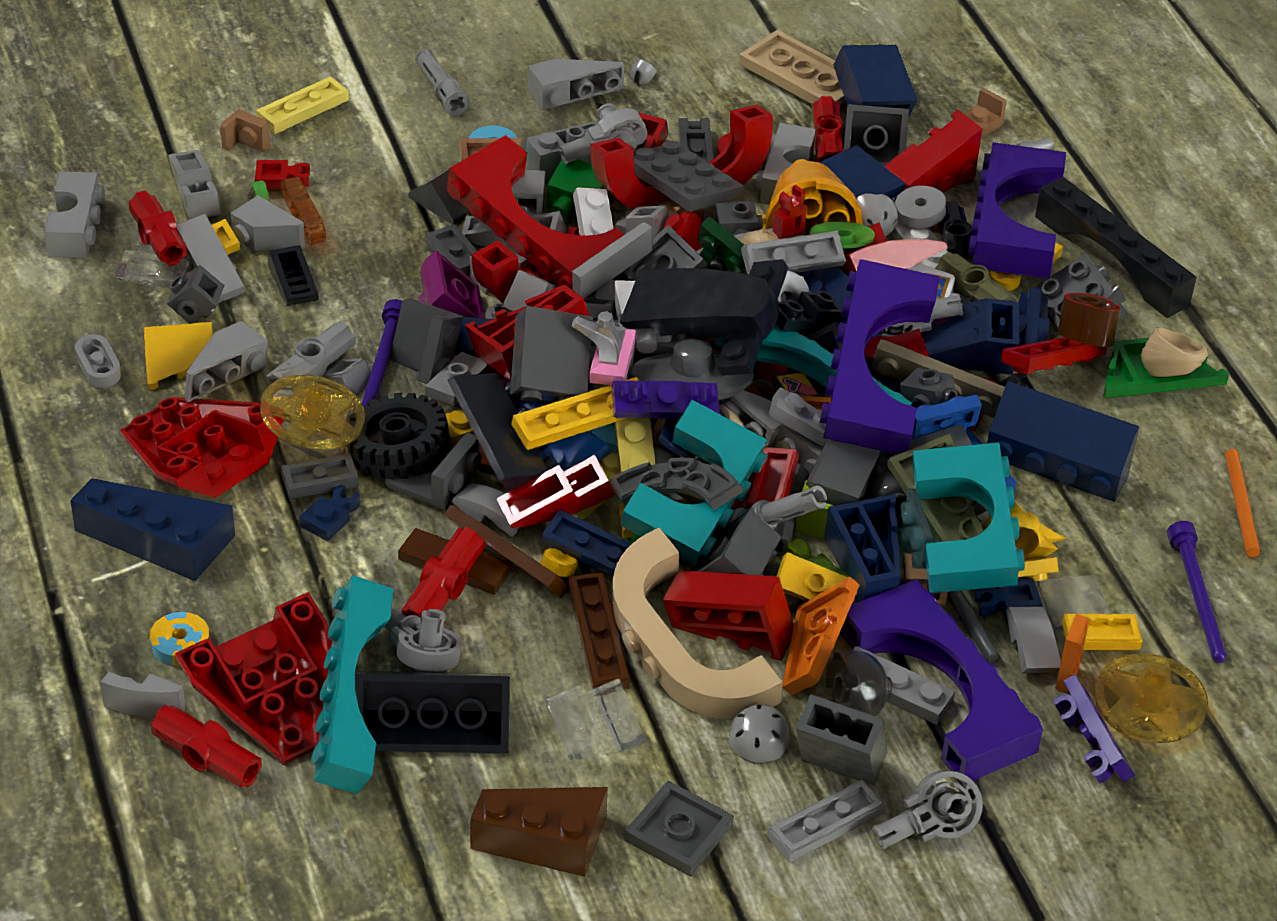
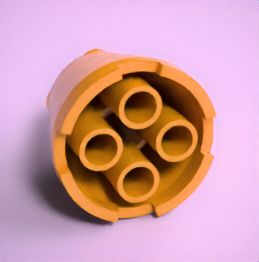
M805 159L796 160L778 178L765 221L766 229L773 228L774 213L782 207L779 204L780 193L784 191L791 196L793 186L797 185L806 193L803 204L807 206L804 232L799 235H809L812 227L826 222H852L863 225L859 202L849 188L824 164Z

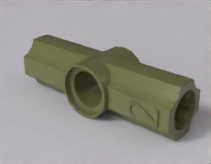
M948 252L941 256L938 265L935 267L937 270L952 274L955 277L954 288L963 295L971 296L970 302L985 298L1018 302L1016 296L989 277L988 269L985 266L972 265L957 253L952 254Z

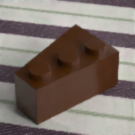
M608 787L482 789L470 818L471 849L585 877L607 817Z

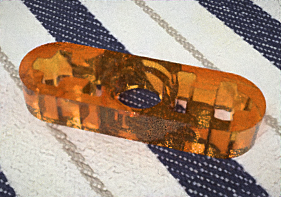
M294 177L282 180L281 188L285 203L292 216L304 222V235L307 244L310 246L325 242L326 232L322 218L300 178Z

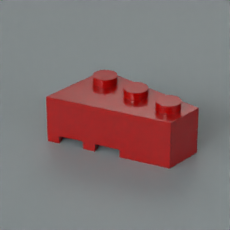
M957 110L951 114L952 121L941 129L934 127L929 131L930 138L919 146L912 144L884 167L905 183V190L915 186H930L940 190L942 193L975 178L983 128Z
M566 285L525 300L526 306L590 316L584 298ZM524 307L508 314L505 309L495 312V319L478 326L475 321L465 325L476 356L509 381L512 375L516 315Z
M679 570L663 599L671 625L674 628L715 641L718 636L738 642V648L749 651L750 647L753 646L772 652V659L782 661L790 645L794 623L778 576Z

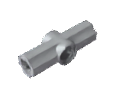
M339 321L331 325L316 338H303L295 345V354L265 376L266 385L271 389L274 396L282 400L290 396L306 382L313 383L322 380L321 377L327 372V366L356 344L355 335L351 332L348 325Z

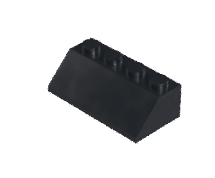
M497 373L452 376L447 380L499 482L509 492L558 466L551 455L547 457L544 451L548 448L547 444L527 450L513 428V415L529 410L524 405L520 406L518 400L521 399V396L510 395L511 380L506 383Z
M358 671L355 674V692L358 707L367 729L376 742L375 751L509 752L511 673Z

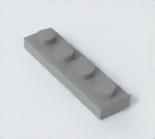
M780 387L772 398L769 416L822 447L825 446L828 440L823 438L826 424L819 423L822 410H818L804 402L799 395L789 393ZM881 451L876 475L889 470L887 467L888 460L896 455Z

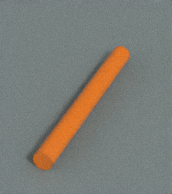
M1230 449L1225 452V460L1246 555L1254 558L1260 554L1259 543L1237 450Z

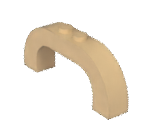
M660 528L645 534L633 542L620 557L614 571L613 612L626 648L632 654L636 652L642 660L643 668L648 677L652 680L656 679L667 694L684 708L711 718L734 719L741 710L752 705L765 704L774 707L781 703L783 681L762 655L740 667L729 670L707 668L696 662L689 655L646 599L648 593L656 585L677 575L679 571V552Z

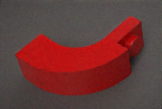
M498 240L471 254L472 268L476 280L502 304L505 302L518 270L528 272L556 285L548 277L543 276L531 263L519 268L518 256Z

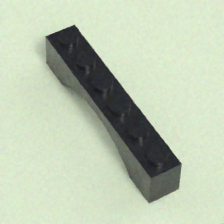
M1061 177L1040 187L1035 214L1038 220L1055 233L1068 232L1080 234L1103 246L1127 270L1144 301L1166 318L1190 307L1197 278L1194 274L1066 178Z

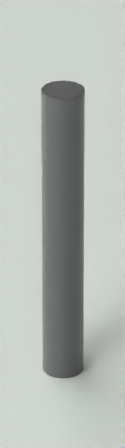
M949 591L947 594L983 657L988 663H996L1000 659V655L963 591Z

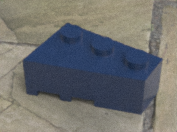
M895 494L828 507L825 539L843 575L851 577L860 584L855 595L856 602L899 586L901 573L899 542H897Z

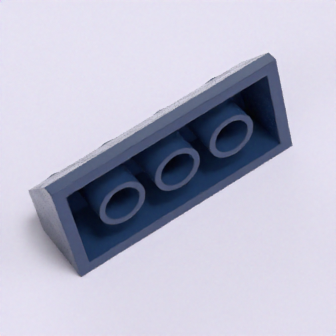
M1008 381L989 430L987 444L999 442L1001 456H1008L1009 465L1115 502L1129 476L1139 426Z

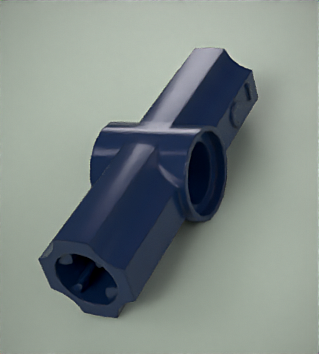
M1030 288L1020 295L1019 346L1047 340L1050 318H1047L1049 296L1045 295L1042 289Z

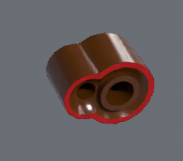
M1066 293L1063 298L1058 333L1065 338L1088 345L1112 347L1115 343L1121 308L1113 304L1111 300L1098 295Z

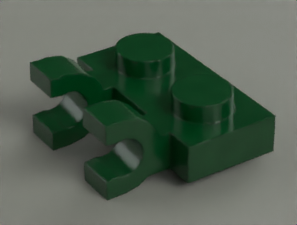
M709 216L700 225L697 238L703 248L699 255L709 265L706 269L710 267L711 261L717 256L725 262L728 268L727 271L747 274L741 252L744 244Z

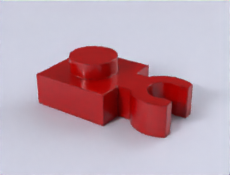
M257 160L255 182H265L267 190L287 189V184H294L298 187H307L310 184L309 163L302 162L288 166V160Z
M797 185L793 186L791 196L784 191L780 193L779 204L782 207L774 213L773 232L779 239L792 238L804 232L807 206L803 202L806 193Z

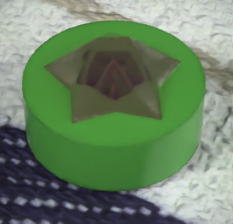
M251 182V189L247 194L248 201L257 195L269 201L265 182Z

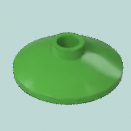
M852 222L821 223L812 227L809 235L838 231L844 252L866 246L875 239V233L871 228Z

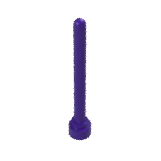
M391 299L384 305L382 320L385 328L361 405L368 407L367 401L372 399L377 401L392 351L402 300Z
M1178 521L1168 527L1167 537L1170 546L1181 555L1212 659L1216 663H1223L1227 658V654L1194 551L1198 536L1193 523Z

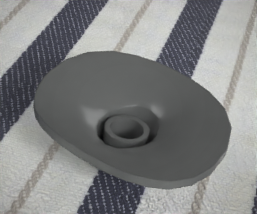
M694 338L677 342L673 352L660 353L637 361L631 368V378L637 377L639 381L717 383L718 400L731 397L743 391L753 381L754 373L752 371L751 374L722 376L716 368L720 354L713 353L710 343Z

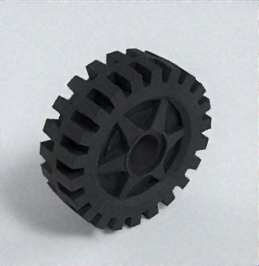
M394 393V398L389 399L388 395L380 396V402H377L375 399L367 401L368 407L364 405L359 406L357 413L352 412L349 416V421H346V445L357 470L361 469L362 474L366 476L372 473L373 478L380 479L385 475L386 479L394 480L395 474H400L401 479H406L410 472L415 476L422 474V468L428 471L434 468V462L439 464L443 460V455H447L449 451L450 434L444 409L441 405L438 406L437 401L434 399L428 400V396L422 394L418 398H416L415 393H408L406 397H403L402 393Z

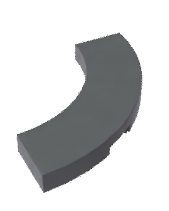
M669 458L668 462L655 465L647 462L632 467L609 479L611 486L625 507L640 483L660 494L681 493L697 497L708 504L713 511L744 492L739 482L728 471L716 464L709 465L697 462L695 458Z

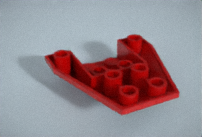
M171 397L159 402L158 406L148 413L135 417L129 425L120 430V433L156 478L180 488L217 498L269 463L285 419V414L283 410L264 403L198 398L187 402L184 397Z
M309 592L276 606L272 621L215 647L210 638H207L175 653L176 660L193 688L281 764L284 765L313 751L319 742L320 733L316 732V723L324 706V701L320 700V692L328 675V670L324 669V661L332 642L328 638L329 628L327 621Z

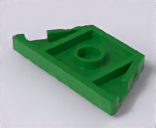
M1149 337L1115 341L1103 397L1107 399L1227 385L1229 374L1223 368L1216 371L1207 364L1208 357H1206L1202 365L1189 374L1169 377L1151 376L1144 368L1141 359L1142 349L1145 347Z

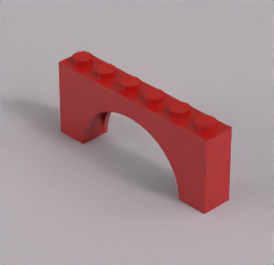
M507 135L449 168L447 192H449L451 197L463 204L471 211L475 218L484 222L493 230L496 236L505 240L515 249L518 255L526 258L543 276L548 277L558 287L566 285L573 290L572 271L625 235L617 227L597 235L581 236L566 234L550 229L530 217L520 207L512 192L514 184L525 176L527 152ZM621 272L619 275H617L616 277H614L612 280H615V281L618 280L619 278H621L622 276H624V273ZM597 290L591 293L586 298H590L591 296L596 294Z

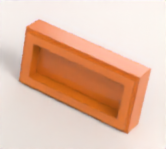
M1075 615L1065 639L1055 690L1068 693L1069 690L1064 680L1074 674L1077 676L1090 622L1088 617Z

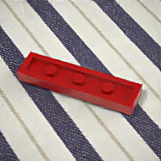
M1061 337L1003 349L1001 362L1014 366L1013 370L1017 373L1033 374L1034 370L1038 369L1052 370L1057 365L1072 366L1073 362L1076 361L1090 362L1092 358L1106 355L1107 347L1092 346Z

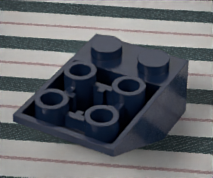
M985 298L962 304L963 316L958 315L934 319L931 322L932 330L921 332L928 356L932 359L962 370L968 369L994 374L1013 375L1014 366L1002 363L1001 358L1003 349L1019 346V302Z

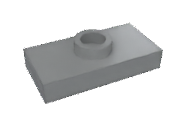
M461 352L425 385V395L455 406L458 400L447 380L452 376L487 374L490 372V365L480 358Z

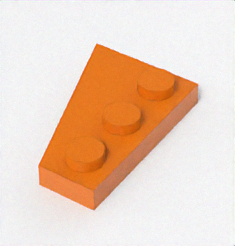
M851 577L844 579L797 607L782 688L793 696L806 688H811L819 682L860 586Z

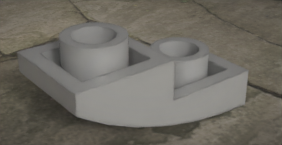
M471 483L451 501L479 522L488 517L498 528L505 531L511 537L523 528H511L497 501V498L505 493L491 487Z
M1008 607L1006 612L1011 644H1017L1022 674L1057 673L1061 661L1055 635L1044 608Z
M108 672L100 682L104 707L143 717H156V713L164 705H173L186 712L183 686L173 680L149 674L144 682L140 684L132 678Z

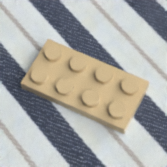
M779 30L774 31L739 54L740 65L811 104L819 100L821 96H832L833 100L839 103V107L846 103L833 67L835 60Z

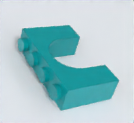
M692 400L675 427L672 443L704 459L709 464H716L728 471L739 482L744 492L713 511L705 502L692 505L682 504L640 483L623 510L620 526L640 537L660 528L678 550L679 558L696 567L702 556L707 558L714 549L718 540L714 538V535L719 527L725 530L735 512L731 509L735 500L737 499L742 502L751 486V482L748 479L754 471L759 474L768 458V455L764 453L767 439Z
M999 442L914 450L913 477L917 500L955 496L966 497L984 506L992 518V522L987 529L973 538L926 543L925 564L929 593L1018 585V572L1025 569L1023 549H1016L1015 539L1020 537L1018 518H1011L1010 508L1015 507L1014 492L1012 486L1006 487L1005 478L1010 477L1008 456H1001Z

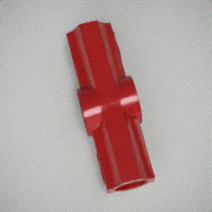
M821 96L819 100L813 102L814 129H816L814 149L816 152V162L818 163L843 152V122L840 118L839 103L834 101L832 96Z
M146 190L136 192L135 196L128 203L129 211L137 222L142 243L144 246L151 245L158 259L161 262L167 263L168 266L180 264L182 258L187 256V249L178 234L173 213L171 211H164L155 195H150Z
M468 527L458 528L438 557L432 556L426 562L421 572L420 584L402 608V614L406 617L416 615L421 618L424 610L436 609L442 611L450 599L456 600L461 595L467 583L469 570L486 547L485 540L475 530Z
M164 705L156 713V717L151 724V733L178 749L184 760L192 768L201 772L209 768L240 788L243 786L248 788L256 780L258 772L262 768L261 758L233 742L228 731L218 722L208 720L203 724L173 705Z

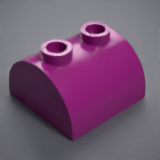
M437 250L430 254L420 269L423 293L419 296V301L463 317L485 318L479 285Z

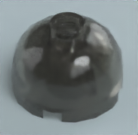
M839 650V652H834L831 655L826 674V688H833V700L829 701L877 717L883 710L886 700L890 699L892 695V681L886 675L884 667L876 657L863 651Z

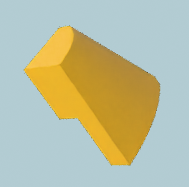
M212 322L144 327L148 390L159 388L158 381L175 375L177 379L186 377V372L213 336Z

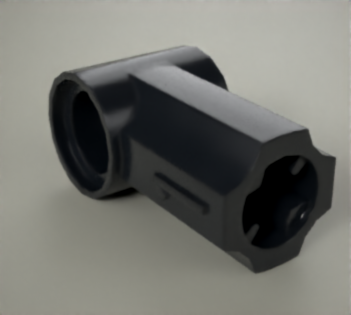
M946 201V215L938 223L941 240L946 242L948 247L946 250L952 254L957 253L962 258L967 259L969 256L968 250L972 226L967 222L964 207L959 206L957 201Z

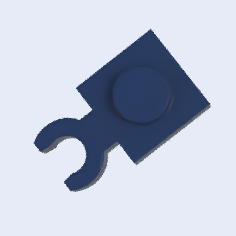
M340 485L336 487L333 491L332 499L328 500L321 496L299 516L300 527L329 541L350 521V513L359 508L360 494L356 492L352 497L345 498V486Z
M1033 578L1018 580V585L997 587V590L993 588L975 589L974 601L981 602L978 611L979 616L988 617L994 615L997 611L1003 610L1007 618L1006 609L1008 607H1043Z

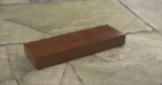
M415 528L398 550V560L423 568L432 556L438 557L449 540ZM482 552L468 572L466 585L495 595L511 572V562Z

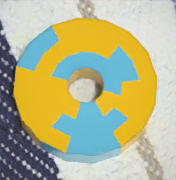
M174 612L163 616L154 623L150 630V647L154 656L162 663L180 666L175 658V653L210 638V631L206 621L198 615L189 612Z

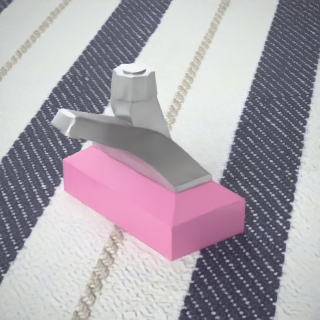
M608 311L601 312L598 315V324L579 316L573 319L572 327L596 344L589 373L590 383L612 386L613 381H626L636 341V330L615 326L612 313Z

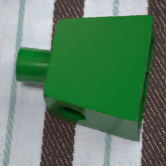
M577 159L565 165L561 160L547 186V207L549 208V213L560 211L563 220L567 217L577 220L573 198L576 188L604 189L595 176L592 164ZM607 191L610 205L616 198Z

